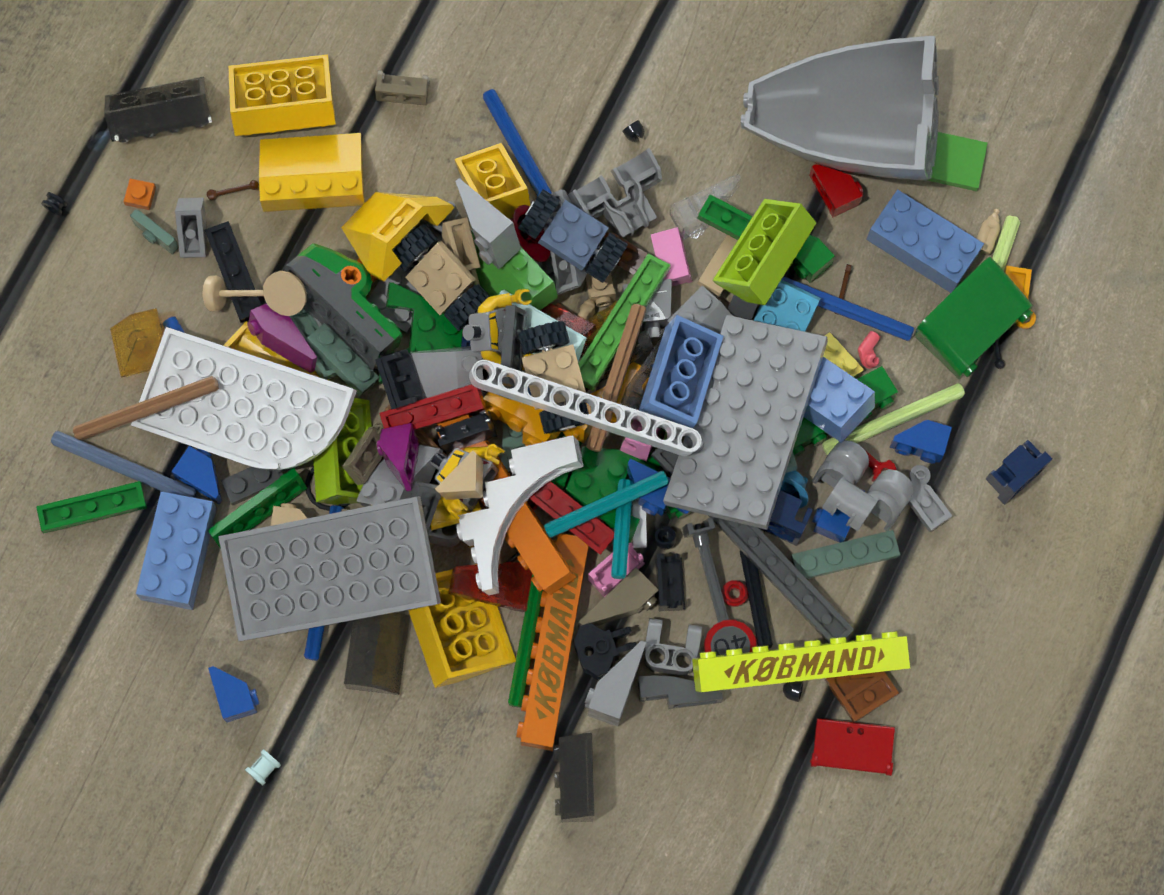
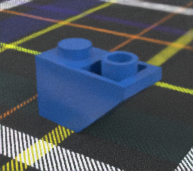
M925 420L895 435L889 448L895 449V452L901 455L909 456L912 454L919 456L922 461L927 463H940L944 456L952 427Z

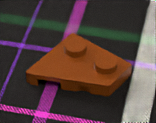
M885 671L825 679L854 723L899 694Z

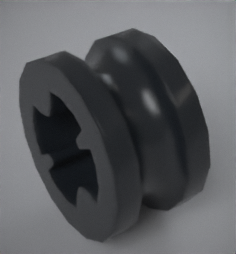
M48 192L46 195L47 200L41 202L42 206L50 212L61 216L63 213L62 208L67 207V202L61 197Z

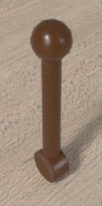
M252 180L249 184L220 191L210 189L207 191V197L213 201L217 196L246 189L256 190L259 187V183L256 180Z
M849 264L846 265L839 294L841 299H844L852 265Z

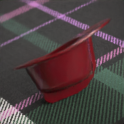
M520 205L515 209L511 219L519 244L534 261L544 262L550 256V250L538 243L545 232L544 227L536 239L518 229L530 208L528 205Z

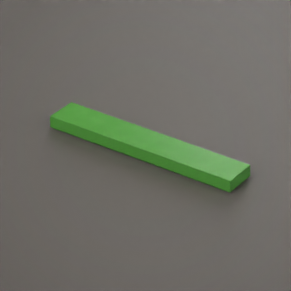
M647 254L578 363L584 387L592 391L595 390L615 358L631 306L633 304H640L647 307L671 269L670 264Z

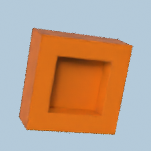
M130 178L123 201L124 204L150 210L156 190L155 183Z

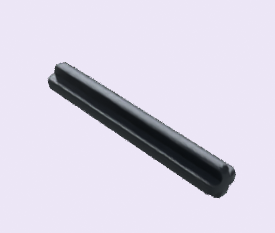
M740 550L758 646H768L769 649L772 648L773 643L759 571Z

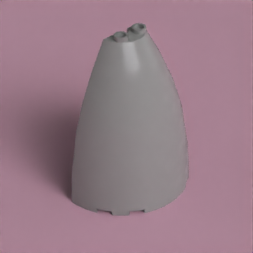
M935 36L899 38L846 46L817 54L777 69L749 82L748 93H744L743 97L744 108H748V110L741 116V128L792 154L838 170L886 178L931 179L932 166L935 165L939 117L937 97H935V95H939Z

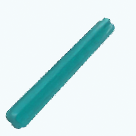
M660 471L545 524V531L549 537H554L668 485L669 480L665 472Z

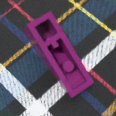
M267 303L250 310L249 322L247 323L248 329L253 336L258 338L262 345L309 373L315 371L317 356L290 316L278 314Z
M412 423L382 429L380 440L377 441L379 455L384 457L387 466L406 491L412 490L420 445Z

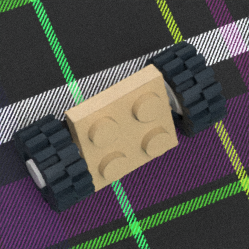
M421 225L413 233L408 234V237L403 239L393 252L402 263L400 267L407 272L409 269H412L406 276V279L439 315L444 314L458 331H461L466 325H469V315L478 312V307L490 296L479 284L464 293L476 280L475 277L442 241L439 242V239L426 225Z
M564 321L545 323L544 325H538L519 332L518 335L523 354L538 353L522 358L525 373L586 393L574 345L561 347L570 343ZM534 385L529 386L531 396L540 397L539 388ZM555 394L553 396L554 402L557 405H566V399L563 395ZM580 403V411L588 415L586 403ZM545 410L539 412L544 434L584 425V423Z

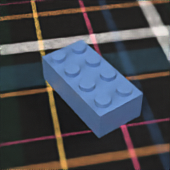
M898 189L871 227L866 239L950 293L958 286L984 245L975 237Z
M676 315L665 327L639 411L693 428L697 424L723 335Z
M823 357L804 417L842 443L875 408V391Z
M160 492L136 590V595L140 600L193 610L211 536L207 530L213 527L217 511L213 501Z

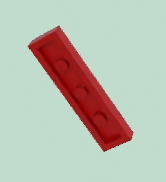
M470 384L396 409H389L379 414L384 429L412 423L415 430L486 408L481 389Z
M551 481L529 497V499L554 519H558L583 507ZM597 517L569 529L600 555L614 539V531Z

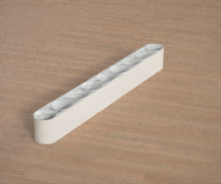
M488 360L476 362L469 373V380L476 388L681 456L691 455L701 445V435L693 428ZM480 368L487 370L489 379H479L476 376V370ZM502 378H512L515 387L512 389L505 388L502 384ZM534 385L538 387L540 397L530 396L528 386ZM555 394L563 395L566 399V405H557L554 402L553 396ZM582 402L591 406V414H583L579 409V404ZM606 411H612L616 414V423H610L606 420ZM632 419H637L641 422V431L638 432L631 428L630 422ZM657 428L666 430V440H661L657 437ZM682 436H688L692 440V448L683 446L681 442Z

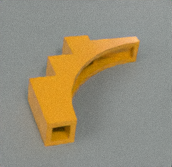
M631 361L617 403L637 409L642 402L651 370ZM605 387L591 393V395L602 398ZM488 392L483 398L486 408H483V410L490 411L493 420H500L512 430L523 432L522 443L525 446L555 440L560 432H563L566 437L573 435L578 441L584 443L592 429V426L584 424L572 429L544 434L539 412L544 410H535L533 406L507 399ZM586 403L588 413L591 414V406ZM614 412L610 423H616L617 421Z

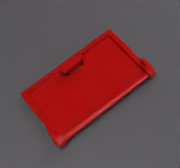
M817 718L814 751L811 754L810 760L811 767L822 766L882 773L892 776L895 727Z

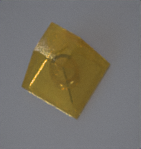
M157 308L131 314L110 328L121 378L151 370L164 334L162 318Z

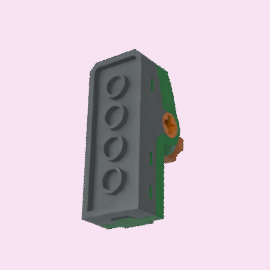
M312 243L285 266L284 271L297 276L305 286L307 302L303 309L313 318H316L321 325L325 323L373 371L378 369L375 359L394 353L395 349L399 347L403 335L398 326L388 317H384L375 304L369 303L366 300L371 284L378 278L366 270L360 258L357 261L352 260L330 248Z

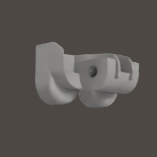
M650 148L611 170L618 185L624 188L625 198L617 201L610 193V188L601 175L578 190L575 189L568 194L573 205L595 219L604 214L612 231L621 238L627 234L633 236L634 230L641 226L647 228L649 222L657 218L643 192L662 181L661 168Z
M844 440L842 443L838 442L827 455L812 480L816 484L821 479L834 488L822 508L831 513V516L834 515L837 509L848 515L850 519L846 526H850L856 531L860 529L869 514L872 513L887 523L884 530L889 531L912 498L914 490L910 479L897 470H885L878 475L867 493L855 485L869 465V458L865 449L853 441Z

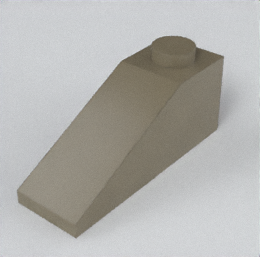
M635 568L579 621L578 627L587 623L599 626L638 614L642 609L648 611L658 601L656 596L659 590Z

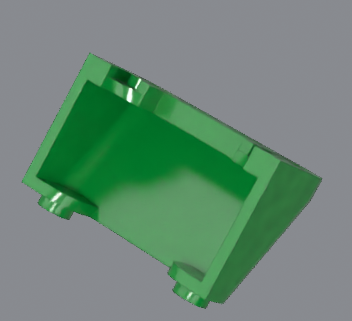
M988 257L918 325L915 338L958 379L964 375L969 377L978 368L975 364L978 358L1014 323L1016 324L1020 321L1023 324L1031 317L1033 305L991 257Z

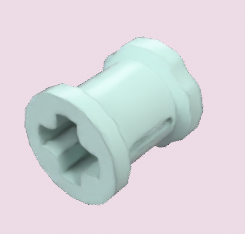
M263 749L259 759L251 767H247L245 771L263 786L268 775L281 765Z

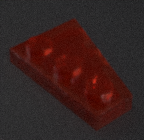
M504 562L498 565L499 593L487 595L482 589L478 588L476 582V573H479L478 565L456 566L453 568L448 594L522 613L527 610L533 573L530 569L525 570L520 562Z

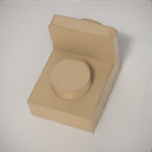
M611 272L603 283L587 273L585 280L590 301H594L597 307H605L610 305L611 302H615L616 291L613 287Z

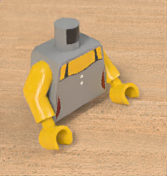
M519 289L514 295L506 293L490 296L478 307V312L469 315V325L463 328V337L470 341L473 352L480 353L484 360L501 365L502 354L500 344L504 334L502 320L506 306H515L512 305L515 302L520 305L530 304L532 300H521V294L530 290ZM526 354V355H523V357L530 356V355H534V354Z
M491 444L488 447H466L463 450L455 448L449 457L441 452H437L431 460V465L439 470L435 480L440 484L474 451L483 460L484 492L486 491L485 482L492 481L499 471L492 462L499 464L500 461L496 458L499 453H504L505 451L495 444ZM441 495L444 506L457 520L460 519L458 514L461 510L465 509L472 512L480 498L446 500Z

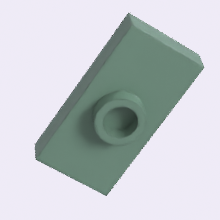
M137 209L133 211L130 217L134 225L143 231L142 235L152 244L157 242L173 255L178 249L175 238Z

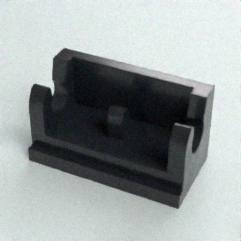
M409 348L375 359L391 409H396L425 398Z
M486 409L480 411L479 415L444 427L442 425L436 427V431L441 436V439H438L439 446L447 453H451L455 448L462 449L497 437L491 412Z
M664 553L656 554L657 589L659 590L657 595L658 611L685 610L682 557L680 558L678 553H675L674 556H665Z

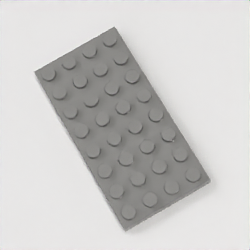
M726 315L720 333L723 335V340L697 424L693 427L701 435V445L691 455L678 456L663 502L667 506L767 530L828 339L827 336ZM685 436L683 446L692 448V440Z
M420 496L218 536L238 641L441 603Z

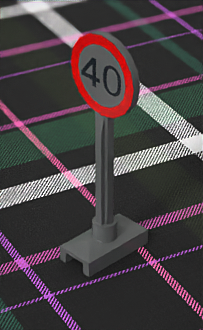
M713 517L702 522L703 528H701L700 523L695 524L696 530H694L692 523L686 524L682 527L684 538L693 537L695 548L698 547L718 621L706 634L704 652L716 651V656L726 655V650L742 648V653L752 652V647L757 646L752 630L742 622L730 620L727 615L709 548L711 543L708 532L715 528Z

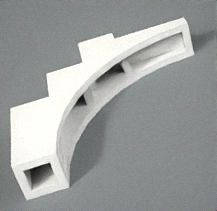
M573 435L512 449V458L509 459V465L512 474H515V476L485 482L486 491L483 492L485 506L489 508L458 515L460 517V524L456 526L458 537L467 545H474L471 548L474 563L478 564L479 573H476V582L478 588L482 589L487 595L499 593L498 565L500 550L506 532L516 513L529 497L543 485L564 473L583 467L579 441Z

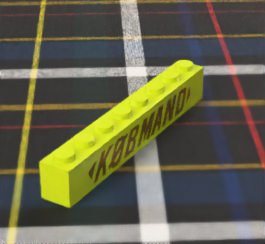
M897 631L882 632V638L872 639V634L856 635L855 641L847 642L846 637L830 638L829 644H821L820 640L804 641V646L795 647L794 643L778 644L779 649L769 650L768 646L752 647V652L742 653V648L726 650V655L716 656V651L700 653V658L692 659L695 691L708 692L910 669L907 636H898Z

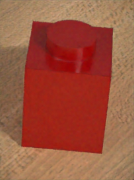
M818 164L811 167L809 176L832 218L860 205L863 190L859 182H854L850 174Z

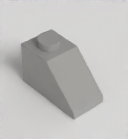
M178 198L175 216L180 258L206 257V212L204 198Z

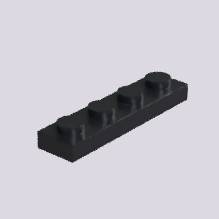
M229 221L205 229L227 289L255 290ZM258 296L231 297L240 323L249 320L250 310L262 306Z

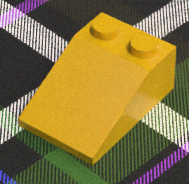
M502 143L455 159L463 182L508 219L513 217L514 211L518 206H531L528 188Z

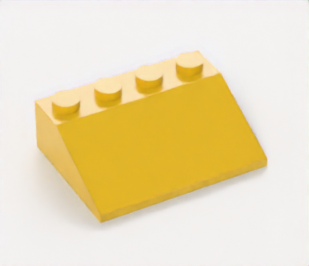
M328 54L228 66L230 114L235 136H249L259 133H274L284 130H300L302 128L336 125Z
M361 133L260 139L259 190L263 212L362 206L365 203Z
M478 564L435 573L441 603L408 610L435 688L458 683L516 662L494 596L487 595L482 589L478 588L476 582V573H479Z

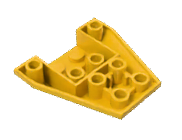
M375 192L341 228L366 270L371 275L385 281L402 264L392 249L402 241L421 219L438 226L454 207L438 197Z

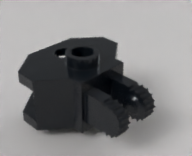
M591 623L580 626L574 641V647L583 672L597 681L603 678L611 670L613 662L619 660V656L629 653L637 645L636 642H630L618 648L615 646L614 640L629 636L632 633L631 627L610 632V630L603 631ZM587 651H591L593 653L591 656L585 655Z

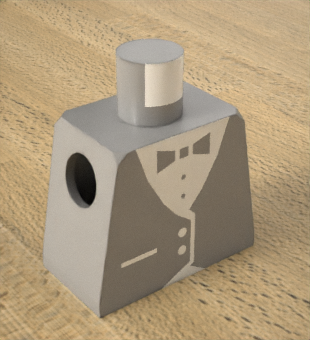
M671 279L662 281L646 307V313L640 330H645L648 342L662 339L660 328L666 327L667 320L671 317ZM624 284L622 286V294L625 291L628 284Z

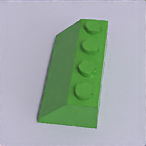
M471 230L472 238H473V241H474V240H475V236H474L473 230ZM474 242L480 268L476 269L479 284L489 296L499 295L501 290H506L514 295L519 289L530 290L529 292L521 294V300H532L530 305L538 310H542L558 297L554 281L522 247L498 269L492 263L488 265L481 259L479 247Z

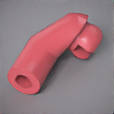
M870 331L858 347L861 364L868 369L874 368L879 364V357H876L873 348L880 340V336L874 331Z

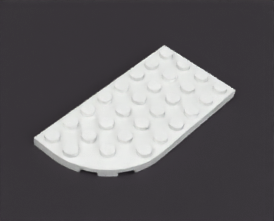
M166 327L139 402L210 376L217 379L219 389L135 420L131 425L254 468L264 470L290 469L309 462L332 444L346 422L357 390Z

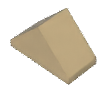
M472 451L435 490L446 500L483 498V460Z

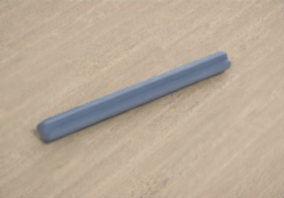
M56 431L51 438V443L56 447L134 480L141 481V483L160 491L193 498L196 496V490L190 486L60 431Z

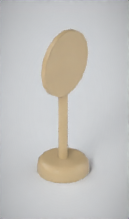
M285 271L274 272L266 278L263 290H227L224 280L216 275L208 276L203 285V301L206 308L211 312L222 310L227 297L264 296L266 303L273 311L285 316L297 314L304 308L307 302V292L304 284L297 276Z

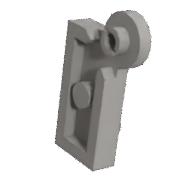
M917 465L909 473V479L913 485L914 492L908 504L927 530L931 532L949 520L952 515L931 486L927 485L931 477L929 469L926 466Z

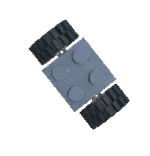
M543 189L536 201H533L518 229L536 239L546 224L548 228L538 243L581 271L593 255L594 258L585 272L603 283L615 268L628 244L610 233L601 247L598 246L609 227L566 199L555 217L552 216L550 218L560 200Z

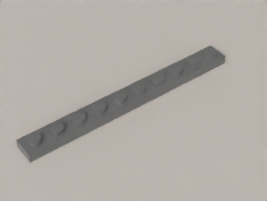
M658 448L651 456L672 476L679 455ZM713 517L714 523L828 643H830V638L847 637L854 631L851 625L758 527Z

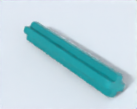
M620 479L617 491L632 485L633 482L629 479ZM632 501L616 508L611 576L614 579H624L627 575Z

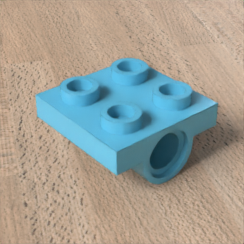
M781 280L766 305H760L753 321L805 332L821 298Z

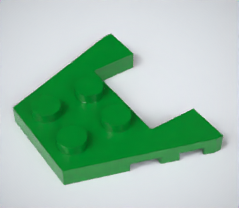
M390 282L388 284L386 307L412 311L410 352L461 347L463 329L458 331L444 314L439 315L424 297L395 283ZM379 375V383L383 384L381 376Z
M583 446L581 449L583 467L573 470L565 493L584 507L617 492L619 480L626 478L627 465L630 459L655 471H658L660 464L651 456L652 453H650L647 461H644L616 449L602 448L600 452H595ZM616 509L598 516L610 529H615ZM633 516L630 519L629 543H631L640 520Z

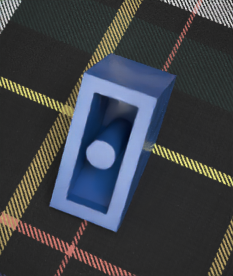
M189 446L172 470L174 477L215 503L220 504L222 498L215 465L210 458L212 455L207 451L198 448L196 450Z
M630 459L628 461L627 473L633 484L658 473L635 460ZM668 485L637 498L638 505L642 506V510L650 515L655 516L659 514L663 516L667 508L663 500Z
M817 508L812 520L816 524L813 532L839 543L844 542L850 526H846L850 517L839 509L831 516V513Z
M214 666L208 668L221 714L226 723L257 713L256 705H259L260 702L256 689L251 690L244 681Z

